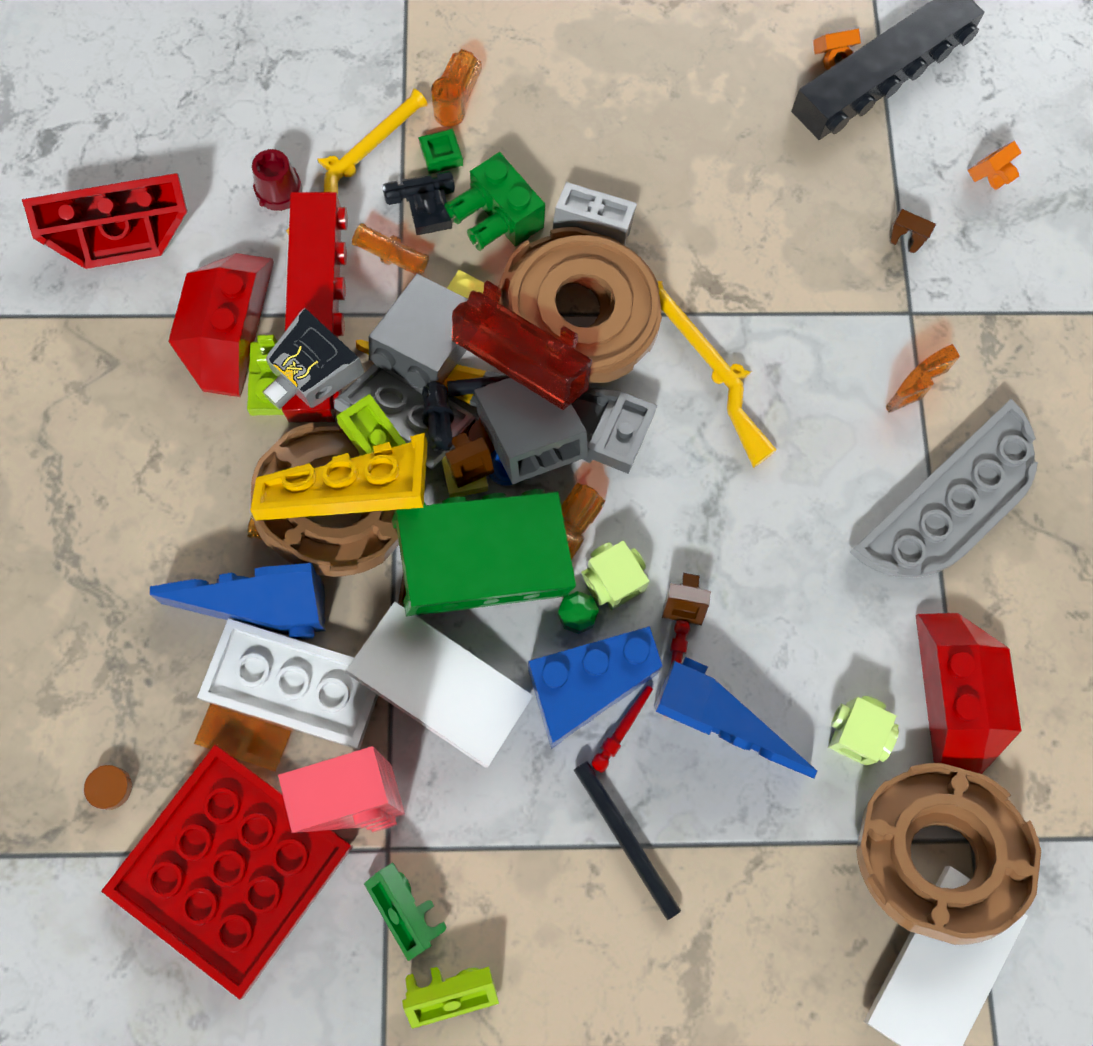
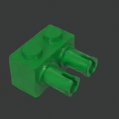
M501 152L496 153L470 170V189L445 203V209L449 217L452 219L455 216L453 222L456 224H460L464 219L481 208L487 213L488 218L467 230L471 243L474 245L478 242L475 247L479 251L504 234L516 247L544 228L545 203Z

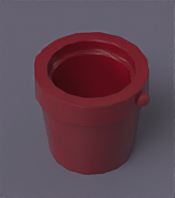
M267 149L255 156L252 161L253 189L259 205L274 211L289 209L291 192H302L303 188L296 169L292 167L288 157L276 149Z

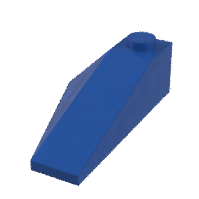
M311 563L255 568V577L250 578L237 576V574L232 572L219 574L215 584H209L206 580L190 579L150 586V595L163 605L224 620L229 618L261 629L289 634V637L293 639H309L315 636L314 632L326 631L324 583L320 576L317 575Z
M687 657L684 658L682 664L673 660L654 704L656 712L708 735L711 732L716 733L719 738L744 750L750 751L752 749L757 751L760 756L815 779L817 770L719 682L705 674L708 666Z

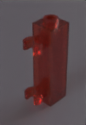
M488 280L484 282L483 294L481 292L477 293L474 290L470 292L469 299L461 302L452 311L453 342L562 410L566 409L588 390L592 359L575 349L578 342L577 333L563 326L560 331V338L557 339L499 304L501 289Z

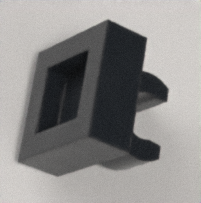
M444 189L408 196L416 235L452 229V220L445 209L447 200Z

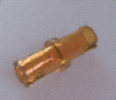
M362 223L354 232L352 245L380 257L381 263L388 266L392 263L415 275H423L429 262V255L422 254L402 244L401 239L395 235L388 237Z

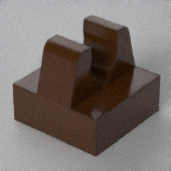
M901 209L893 223L890 244L895 246L901 235L910 232L912 233V245L908 252L915 253L930 238L936 223Z
M465 432L453 437L452 445L454 450L445 453L452 478L458 488L494 473L489 448L482 437L472 442Z
M683 572L681 584L670 583L663 605L662 618L675 621L685 620L688 623L702 626L710 605L711 591L699 589L700 575Z

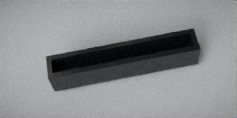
M973 0L930 1L800 88L791 112L818 140H821L831 132L837 134L847 125L851 118L857 114L859 116L865 115L874 106L876 101L882 97H891L908 79L916 80L930 64L935 61L937 63L942 62L955 47L960 44L965 46L972 41L979 32L977 26L985 12Z

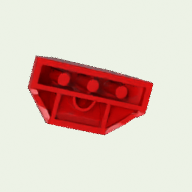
M178 173L22 199L33 239L85 269L162 256L188 212Z
M235 253L186 273L168 342L203 392L241 397L250 361V343L255 341L274 264L273 258Z
M959 613L917 614L915 616L934 763H943L983 774L1022 731L1010 648Z

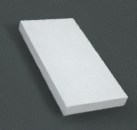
M395 601L345 671L346 674L485 768L490 765L533 697L532 694L416 615L406 617L405 608Z
M945 866L936 886L954 889L966 885L971 879L953 867ZM1024 914L1007 930L989 940L968 945H954L910 932L863 1022L899 1046H963L1028 916Z

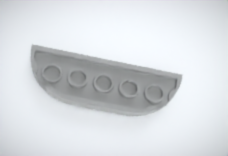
M1010 399L855 546L850 553L865 565L879 572L898 577H922L935 574L950 567L966 555L1021 501L1035 478L1038 462H1035L1033 441L1036 438L1030 422L1020 407Z

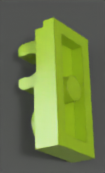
M258 335V342L250 343L247 410L250 416L284 415L282 408L279 410L262 393L277 378L269 367L266 357L278 341L274 335Z
M368 394L336 416L338 419L337 423L359 451L360 455L374 452L373 446L390 442L391 447L406 444L371 394Z
M489 966L481 969H464L456 976L446 978L444 982L439 968H430L432 981L423 988L418 987L413 974H409L405 978L407 992H405L406 999L402 1000L412 1029L499 1004Z

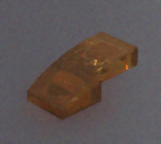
M953 344L940 349L926 358L907 376L885 406L888 413L921 400L934 385L932 379L949 371L960 357Z
M210 703L194 744L209 750L214 745H217L235 759L276 772L291 731Z

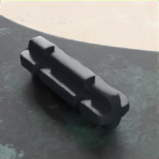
M450 171L436 173L437 177L434 178L429 174L403 179L402 184H398L397 181L384 183L383 194L385 201L388 205L401 203V199L406 198L408 202V196L444 189L445 194L453 193L455 191L453 175Z

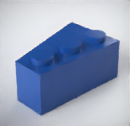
M650 626L528 661V672L551 749L659 673L663 665Z

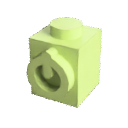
M624 540L614 546L611 542H608L595 549L590 554L592 558L588 561L587 569L581 572L587 588L600 606L607 603L611 611L645 592L650 582L643 571L646 569V565L641 555L635 548L630 550Z
M869 696L856 697L847 702L846 705L841 703L831 721V726L836 729L828 748L865 766L877 763L879 760L884 762L890 756L898 738L899 725L894 723L897 715L886 711V705L883 702Z

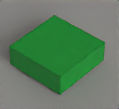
M453 129L418 137L429 174L463 166V157Z

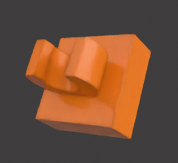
M859 28L826 34L813 40L815 55L826 53L823 60L826 70L836 65V54H840L845 59L853 53L850 47L861 43Z
M1013 141L992 152L967 171L974 182L988 176L990 185L997 190L1005 183L1007 185L1019 177L1017 168L1010 161L1022 152L1016 142Z

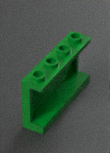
M531 489L523 492L521 496L506 497L505 493H491L483 496L482 500L466 501L465 497H451L443 500L442 504L426 505L424 502L423 508L395 510L392 525L394 529H397L406 588V596L403 600L406 617L560 598L567 596L576 587L558 492L545 493L543 489Z

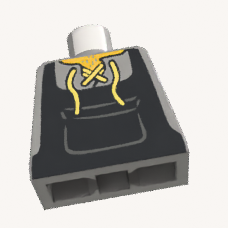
M304 308L266 357L269 367L277 378L262 393L279 410L294 395H297L312 408L361 376L364 370L359 357Z

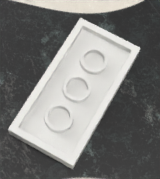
M228 618L197 698L359 750L378 695L345 673L354 657Z

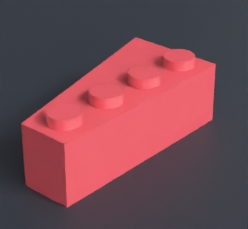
M373 746L278 775L292 833L350 828H366L372 832H377L396 826V817L405 815L393 767Z

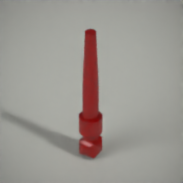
M685 620L676 621L674 626L676 637L672 638L670 651L672 652L670 667L673 660L682 664L683 654L687 652L688 641L686 636L689 635L691 627Z
M647 685L612 736L606 738L600 747L602 752L596 754L592 759V766L598 772H604L608 768L610 757H615L621 748V741L653 691L650 686Z

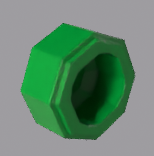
M576 591L563 597L558 617L564 629L580 634L593 628L599 609L592 596Z

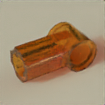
M461 49L458 53H453L442 77L435 80L432 84L433 115L435 120L443 126H456L463 121L466 102L482 70L481 61L470 51Z
M580 483L574 486L561 505L571 560L584 541L585 537L583 535L594 522L606 501L596 490Z

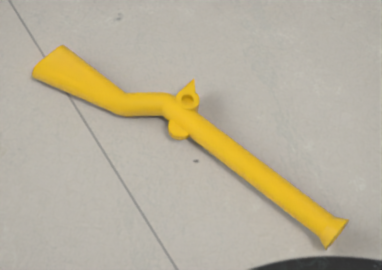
M413 89L410 97L340 160L336 156L317 158L318 163L327 170L324 176L323 192H337L338 196V181L343 176H354L356 174L355 165L419 108L428 106L427 100L419 90Z
M658 281L661 310L712 368L711 379L717 384L724 383L729 388L727 414L732 421L752 467L755 468L774 454L777 449L742 409L744 393L742 380L750 375L752 371L744 370L740 364H733L730 367L664 290L663 282Z

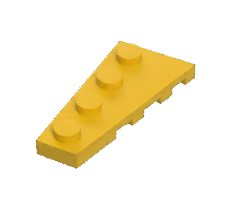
M425 433L410 436V443L391 447L390 442L373 446L374 452L350 458L349 453L332 457V461L324 466L313 468L308 463L256 477L250 509L255 521L423 508L428 445Z

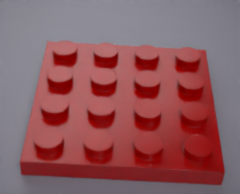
M214 745L101 892L241 1000L252 988L353 846L332 830L292 833L283 794L221 747Z

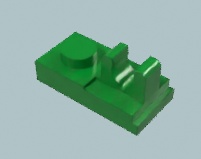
M394 863L382 868L364 883L407 961H410L431 947L430 941L446 930L444 922L439 923L435 927H430L426 924L424 915L434 907L433 902L427 900L416 907L415 899L411 894L410 883L404 874L398 872Z

